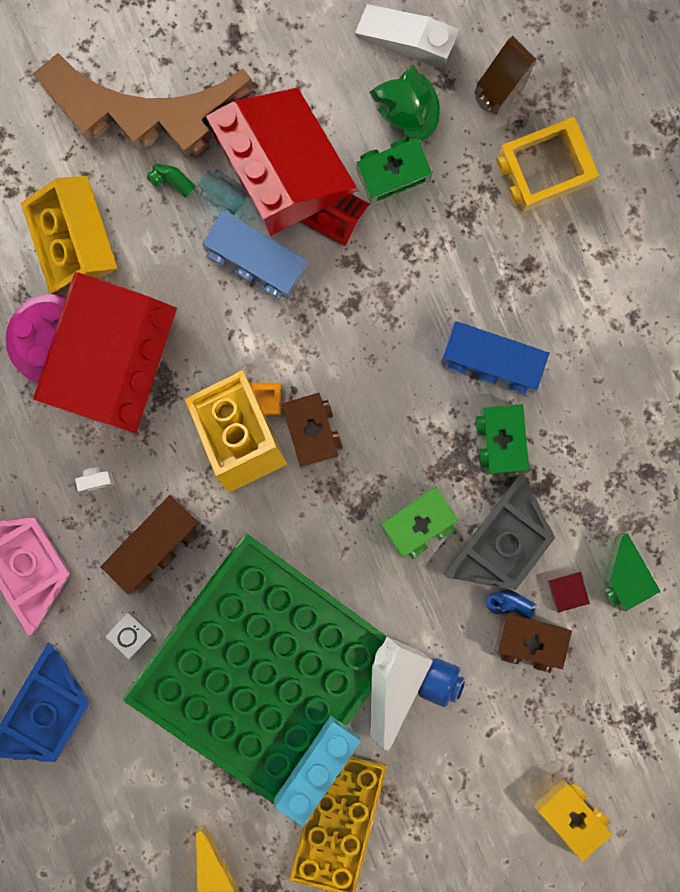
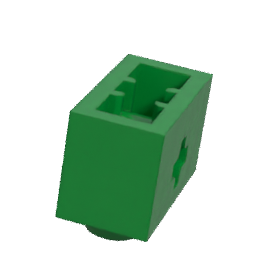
M407 137L393 142L388 150L379 153L376 149L360 156L361 160L356 163V171L370 205L431 181L432 171L418 138L410 141ZM389 163H392L393 167H399L397 174H393L391 170L387 171Z
M523 404L481 409V416H476L477 436L483 435L484 449H479L480 468H486V475L529 471ZM499 432H502L503 437L509 438V443L504 445V449H501L500 444L493 441L494 438L499 436Z

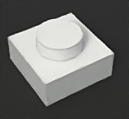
M102 467L83 470V477L75 478L79 492H87L115 485L112 472H103Z

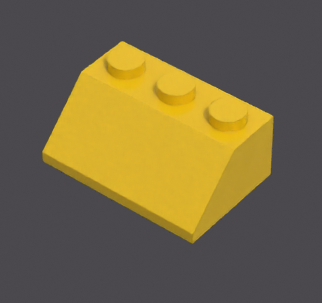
M88 176L56 178L21 202L50 294L69 290L75 272L101 279L118 269Z

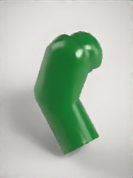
M155 164L152 166V170L147 173V179L155 187L161 186L164 181L169 182L184 197L188 196L196 187L177 167Z

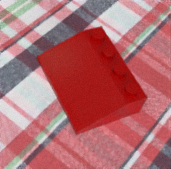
M298 87L236 100L206 116L217 143L270 237L358 191L354 181Z
M75 272L32 400L136 434L177 307L147 295Z

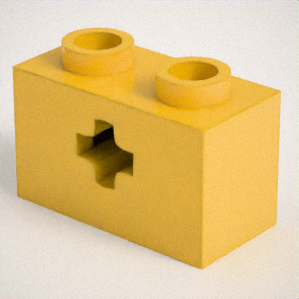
M562 779L534 804V807L581 861L584 862L613 835L606 827L611 822L598 807L592 811L584 803L588 796L576 782L569 785ZM573 811L579 814L582 820L578 824L572 821L569 816Z

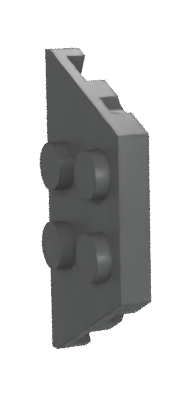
M520 473L443 575L448 578L516 591L555 539L523 474Z

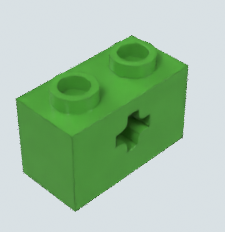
M435 487L384 521L380 526L401 557L409 554L411 559L428 549L425 544L428 540L436 536L440 541L456 529L452 524L457 522L458 518L437 487ZM416 516L419 519L427 518L430 522L425 526L427 530L425 534L422 531H413L412 527L416 524L414 520Z

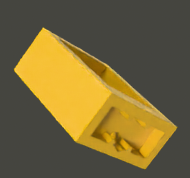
M575 116L502 145L498 153L499 157L496 158L501 174L503 176L507 175L512 185L509 187L511 199L515 206L520 204L522 212L593 185L600 177ZM560 135L577 177L531 195L514 153Z

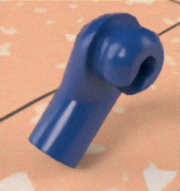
M512 590L491 594L486 600L487 608L494 614L516 611L530 619L537 610V604Z

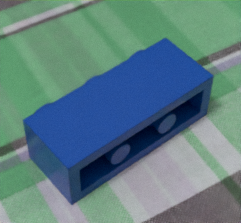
M455 321L441 362L447 364L446 369L451 372L465 375V372L468 371L477 374V380L483 383L496 385L498 381L510 385L509 391L527 396L528 392L534 393L538 390L550 353Z

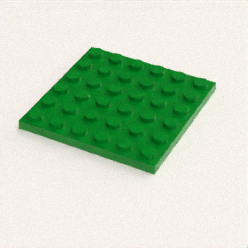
M245 532L124 693L122 699L125 703L274 804V798L330 715L347 726L372 692V666L375 662V656L378 649L383 646L387 636Z

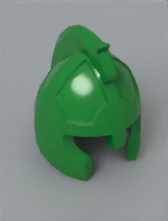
M414 65L410 66L399 79L386 81L369 92L375 102L383 103L389 107V112L383 106L379 107L377 111L389 124L404 130L405 137L410 139L418 138L419 142H422L432 135L437 128L440 115L438 96L430 81L423 74H419Z

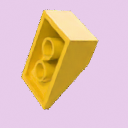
M243 370L185 398L215 476L228 493L288 465L278 440ZM250 404L255 414H250Z

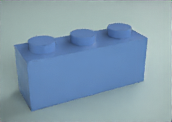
M223 210L202 243L205 251L208 252L206 254L208 259L220 266H223L226 262L236 268L234 273L238 277L249 283L253 279L264 285L262 290L276 299H279L280 296L289 299L308 267V260Z

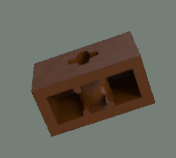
M319 392L281 404L301 469L338 458L337 450L343 449L338 430L331 431L328 419L333 417L328 398L322 400ZM314 421L316 426H322L323 429L318 431L319 438L312 439L311 434H304V430L308 429L309 422Z
M504 613L494 651L502 654V661L520 665L523 659L534 662V669L553 673L554 668L563 670L572 630ZM533 635H535V640L540 642L539 649L533 648L531 653H529V647L525 646L524 642L525 639L531 640Z

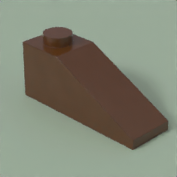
M513 35L507 40L483 74L474 92L477 95L476 101L488 112L492 110L496 115L524 90L537 60Z

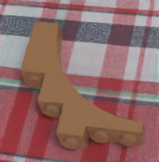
M59 53L33 73L41 87L87 141L93 137H101L107 132L110 127L109 124L113 121L137 150L143 145L148 147L159 138V132L163 130L186 158H189L192 154L195 156L201 154L210 145L209 140L212 137L207 127L209 123L206 116L236 100L248 98L251 94L250 90L253 88L251 77L244 69H241L222 83L198 93L175 98H143L121 94L95 83L76 71Z

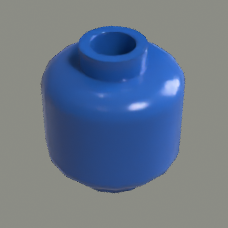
M433 658V662L418 691L419 696L442 707H447L452 702L457 703L462 695L466 678L462 677L460 667L439 658Z

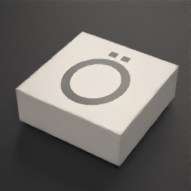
M128 612L105 637L128 659H131L153 634Z

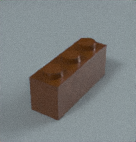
M169 495L100 568L128 595L133 594L135 591L141 594L154 581L150 575L158 567L164 570L177 557L174 553L177 547L182 542L187 546L200 533L197 527L201 522L173 495Z

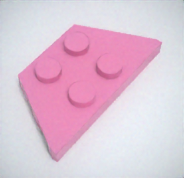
M37 518L0 521V591L29 636L36 632L71 573Z

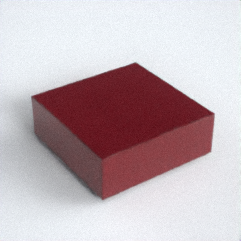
M581 572L548 580L558 613L590 604Z

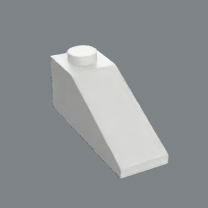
M367 4L355 35L445 71L456 44L459 29L430 17Z
M386 637L383 646L378 649L372 666L370 736L383 749L388 751L433 662L432 659L419 649Z

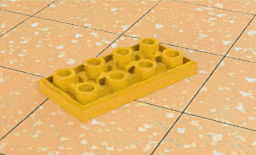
M354 756L349 758L304 827H302L289 881L331 892H356L387 768L386 764Z

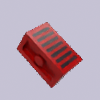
M351 194L301 220V222L346 246L359 220L370 204Z

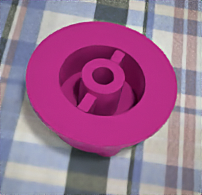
M43 294L29 299L15 311L7 326L6 348L8 356L15 368L34 382L38 383L67 297L65 295Z

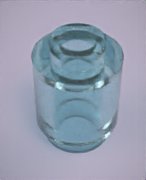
M217 169L214 173L208 170L198 184V187L202 189L200 192L202 198L219 210H223L226 213L229 212L233 216L248 197L246 192L243 191L242 185L220 169Z

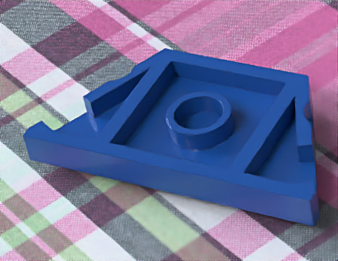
M50 642L47 643L0 723V758L56 762L91 704L90 699L59 651Z

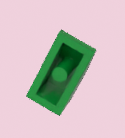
M622 533L616 536L604 579L608 589L604 590V593L613 608L618 606L620 610L628 611L661 591L629 534Z

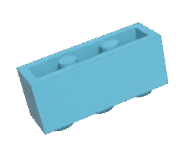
M330 715L274 798L275 808L304 827L360 744L361 739L359 735Z

